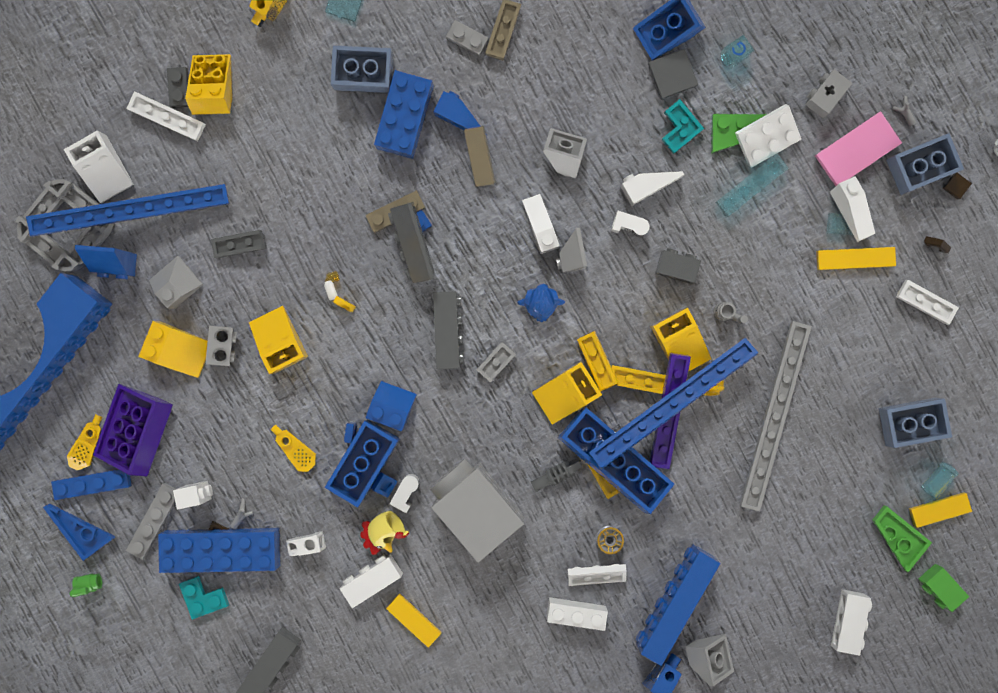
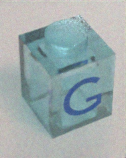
M742 35L724 47L720 53L722 55L721 59L725 65L732 69L748 58L754 49L745 36Z

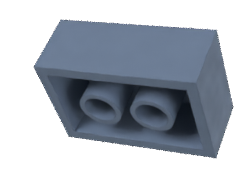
M333 46L331 86L333 89L338 91L389 93L393 75L394 56L391 48Z
M949 133L886 160L900 195L964 170Z
M931 398L878 408L885 446L897 448L952 437L946 401L943 398Z

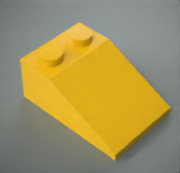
M152 321L138 357L199 378L206 361L208 340L161 321Z

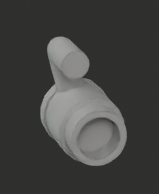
M721 302L714 307V316L719 321L730 319L738 323H746L748 321L747 316H741L736 313L734 305L730 302Z

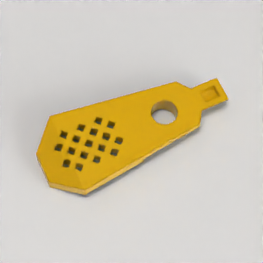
M95 414L93 421L86 424L67 455L69 467L80 470L91 466L93 453L101 433V427L99 426L102 420L101 416ZM89 430L93 432L91 437L88 435Z
M277 425L270 429L276 435L275 441L297 471L309 472L316 465V453L289 431H282ZM284 437L289 439L288 444L283 443Z

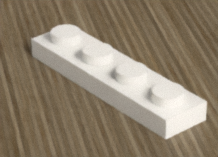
M135 91L126 108L197 142L206 125Z

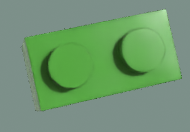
M934 564L918 578L923 584L921 586L927 594H932L936 598L934 602L941 609L946 608L953 612L969 598V595L950 574L937 564Z

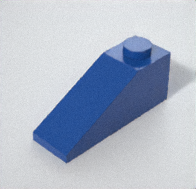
M443 91L433 111L436 117L463 131L480 126L462 100L459 99V95L452 91H449V93Z

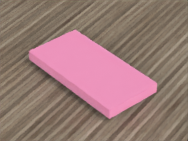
M880 111L816 154L815 157L834 185L837 186L839 183L850 179L902 144V142Z

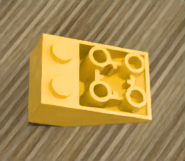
M230 54L192 56L185 98L192 115L230 114L232 103Z
M284 306L249 322L260 357L269 374H275L308 357Z
M688 308L682 309L650 327L668 361L670 353L691 357L688 372L712 359Z
M582 362L577 363L532 392L552 425L602 396V393Z

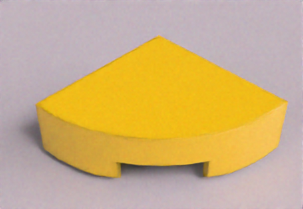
M336 296L333 301L334 304L343 307L349 312H353L356 307L339 296Z

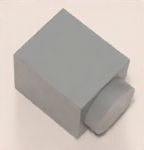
M463 459L429 488L436 497L431 508L478 563L524 525L523 513L480 462L472 467L466 459Z

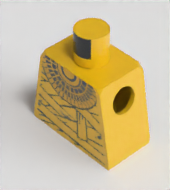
M251 0L249 7L256 11L251 22L262 27L266 18L274 21L287 0Z

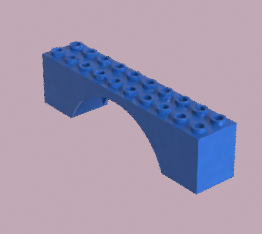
M60 273L37 302L44 324L43 350L31 375L17 388L0 396V450L5 446L4 442L16 432L17 425L28 417V411L39 403V397L50 389L54 378H57L63 372L64 365L75 357V351L86 343V337L97 329L101 318H104L110 312L112 303L78 276Z

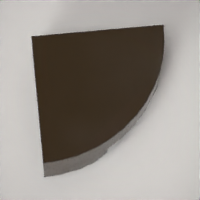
M926 236L924 244L927 246L938 247L939 252L949 254L951 247L945 240Z

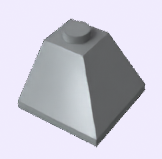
M550 128L543 152L557 173L563 174L566 177L576 178L587 139Z
M580 228L575 229L560 251L559 258H556L557 269H561L562 274L584 270L587 267Z
M179 256L174 258L149 280L154 294L168 309H176L203 285Z
M726 634L698 639L686 646L689 665L709 686H715L734 672Z

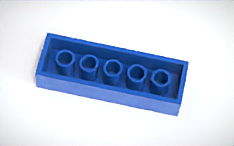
M588 408L581 409L559 435L558 439L641 511L651 514L674 486V483L633 447L606 467L600 469L589 452L615 434V432Z
M280 528L165 530L158 534L159 573L275 571L280 567Z
M694 544L691 548L688 547L683 556L685 559L682 564H678L675 568L674 578L672 581L669 580L664 589L666 592L662 598H658L655 604V611L653 614H649L644 630H640L636 637V644L641 655L660 666L663 665L721 564L713 555Z

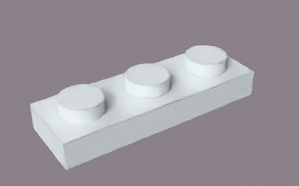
M910 280L904 281L896 296L946 325H950L959 307Z
M625 564L596 565L568 569L569 586L626 582Z

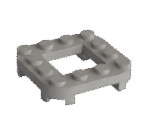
M64 179L48 181L43 185L46 187L28 211L23 216L17 217V238L48 261L52 268L74 273L85 265L76 252L75 245L100 247L111 233L114 223L86 228L68 251L47 234L30 236L26 216L55 212L64 201L73 209L99 205L97 201L72 182Z

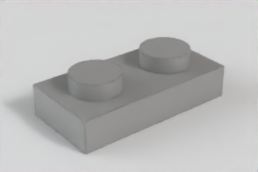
M456 20L446 36V39L479 57L489 41L488 37Z
M501 342L476 370L491 382L516 354Z

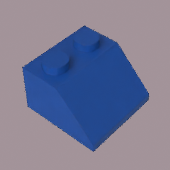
M381 381L365 418L403 431L417 394Z

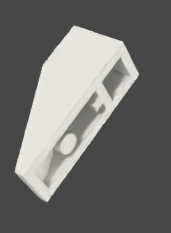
M683 171L643 173L636 176L631 174L623 179L624 183L620 187L631 206L679 180L684 176Z
M856 176L839 183L830 191V194L857 242L874 235L875 230L866 195Z
M538 194L522 200L540 254L558 249L560 245L541 195Z

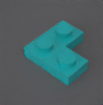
M680 99L664 112L675 128L664 136L662 141L675 154L704 129Z
M199 576L179 583L192 620L230 605L223 587L205 593Z

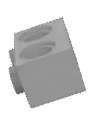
M209 326L206 364L230 366V362H234L235 351H231L232 343H236L237 332H233V328ZM218 332H227V341L220 342L217 339ZM218 350L225 351L226 359L223 361L217 360L215 353Z

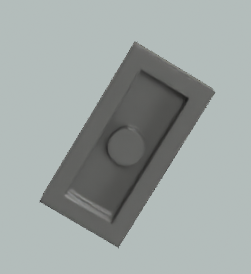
M167 68L169 106L171 108L189 107L185 99L189 80L188 68Z

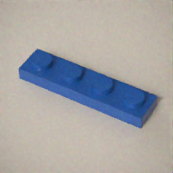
M119 469L51 482L54 500L132 486L130 475Z

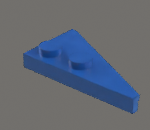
M52 504L43 507L83 561L115 538L114 535Z

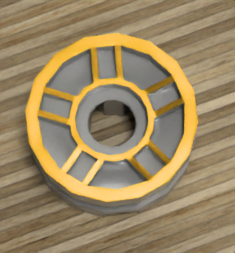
M604 526L596 533V544L604 553L616 554L622 549L624 537L617 528ZM609 536H611L614 539L610 542V544L606 542V539Z

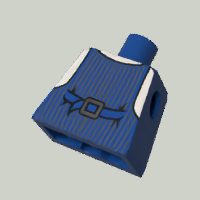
M671 653L668 660L662 666L657 663L642 684L652 693H672L681 677V673L676 668L682 659Z

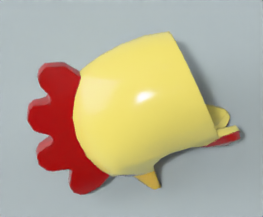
M392 511L379 514L371 522H362L364 531L360 533L361 538L365 539L363 543L364 548H370L372 555H376L381 549L391 553L394 538L402 539L409 535V531H405L400 518Z

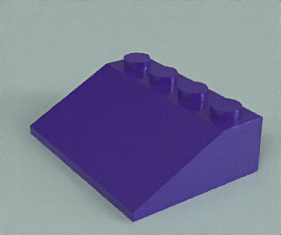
M118 384L93 456L128 475L147 477L173 404L161 398Z

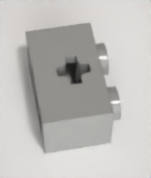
M835 69L829 74L825 73L818 81L820 83L817 89L813 88L807 95L809 100L805 105L822 118L831 112L852 85V82Z

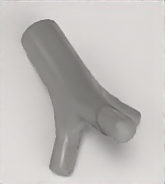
M904 96L903 107L894 106L893 110L900 112L910 127L916 124V121L909 107L908 96Z
M244 498L241 499L238 514L230 525L233 529H237L244 518L253 515V511L244 512Z

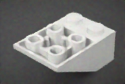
M96 131L64 149L73 167L100 203L107 201L134 185L107 135Z

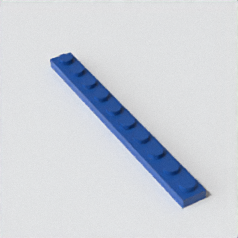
M222 184L26 216L29 234L33 237L229 204L226 185Z
M744 338L589 452L590 456L600 469H603L754 358L758 351Z

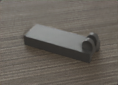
M255 230L211 239L214 258L264 250L266 242H264L265 235L262 233V230Z

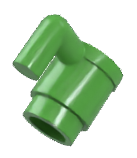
M92 573L74 577L72 581L73 589L69 593L70 596L87 595L88 593L95 592L97 589H101V575Z

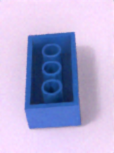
M397 70L394 71L374 142L376 149L414 159L434 88L432 80Z
M365 420L324 488L354 506L359 507L400 438L372 421Z

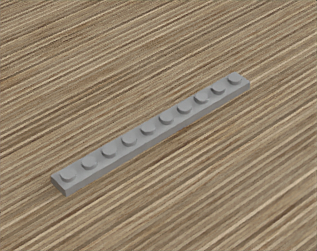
M795 321L790 323L741 498V507L760 512L812 326Z

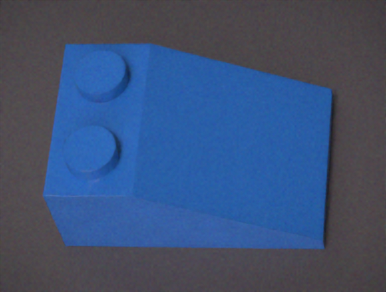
M669 0L634 26L633 30L651 60H655L688 41L706 27L690 0Z
M75 245L76 252L89 272L97 273V277L109 278V274L116 275V279L128 280V276L135 277L137 254L116 248Z

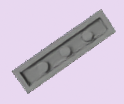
M166 483L161 485L128 545L127 552L142 560L145 559L176 503L173 493L174 487Z

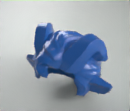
M540 284L536 288L528 290L525 298L517 303L518 305L525 306L528 313L537 321L543 322L547 321L549 316L554 313L557 305L565 304V300L559 299L557 292L554 289L548 288V285Z

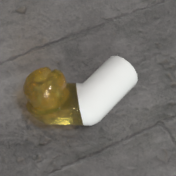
M337 271L329 272L326 275L324 287L329 300H334L338 296L334 287V282L340 279Z

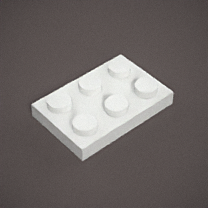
M787 104L735 132L746 162L751 168L801 140L792 112Z

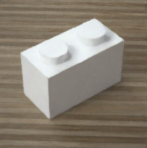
M208 481L185 485L173 490L177 510L201 505L211 500L213 490Z

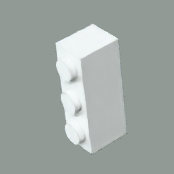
M391 554L387 557L385 555L380 556L375 560L376 564L369 567V565H366L359 570L360 574L355 577L351 575L342 581L344 584L340 590L351 608H354L401 578L403 572Z
M841 590L831 646L836 651L860 656L865 644L863 639L864 632L868 628V612L872 608L871 598L867 595Z
M549 597L546 617L549 623L605 631L608 611L604 605Z

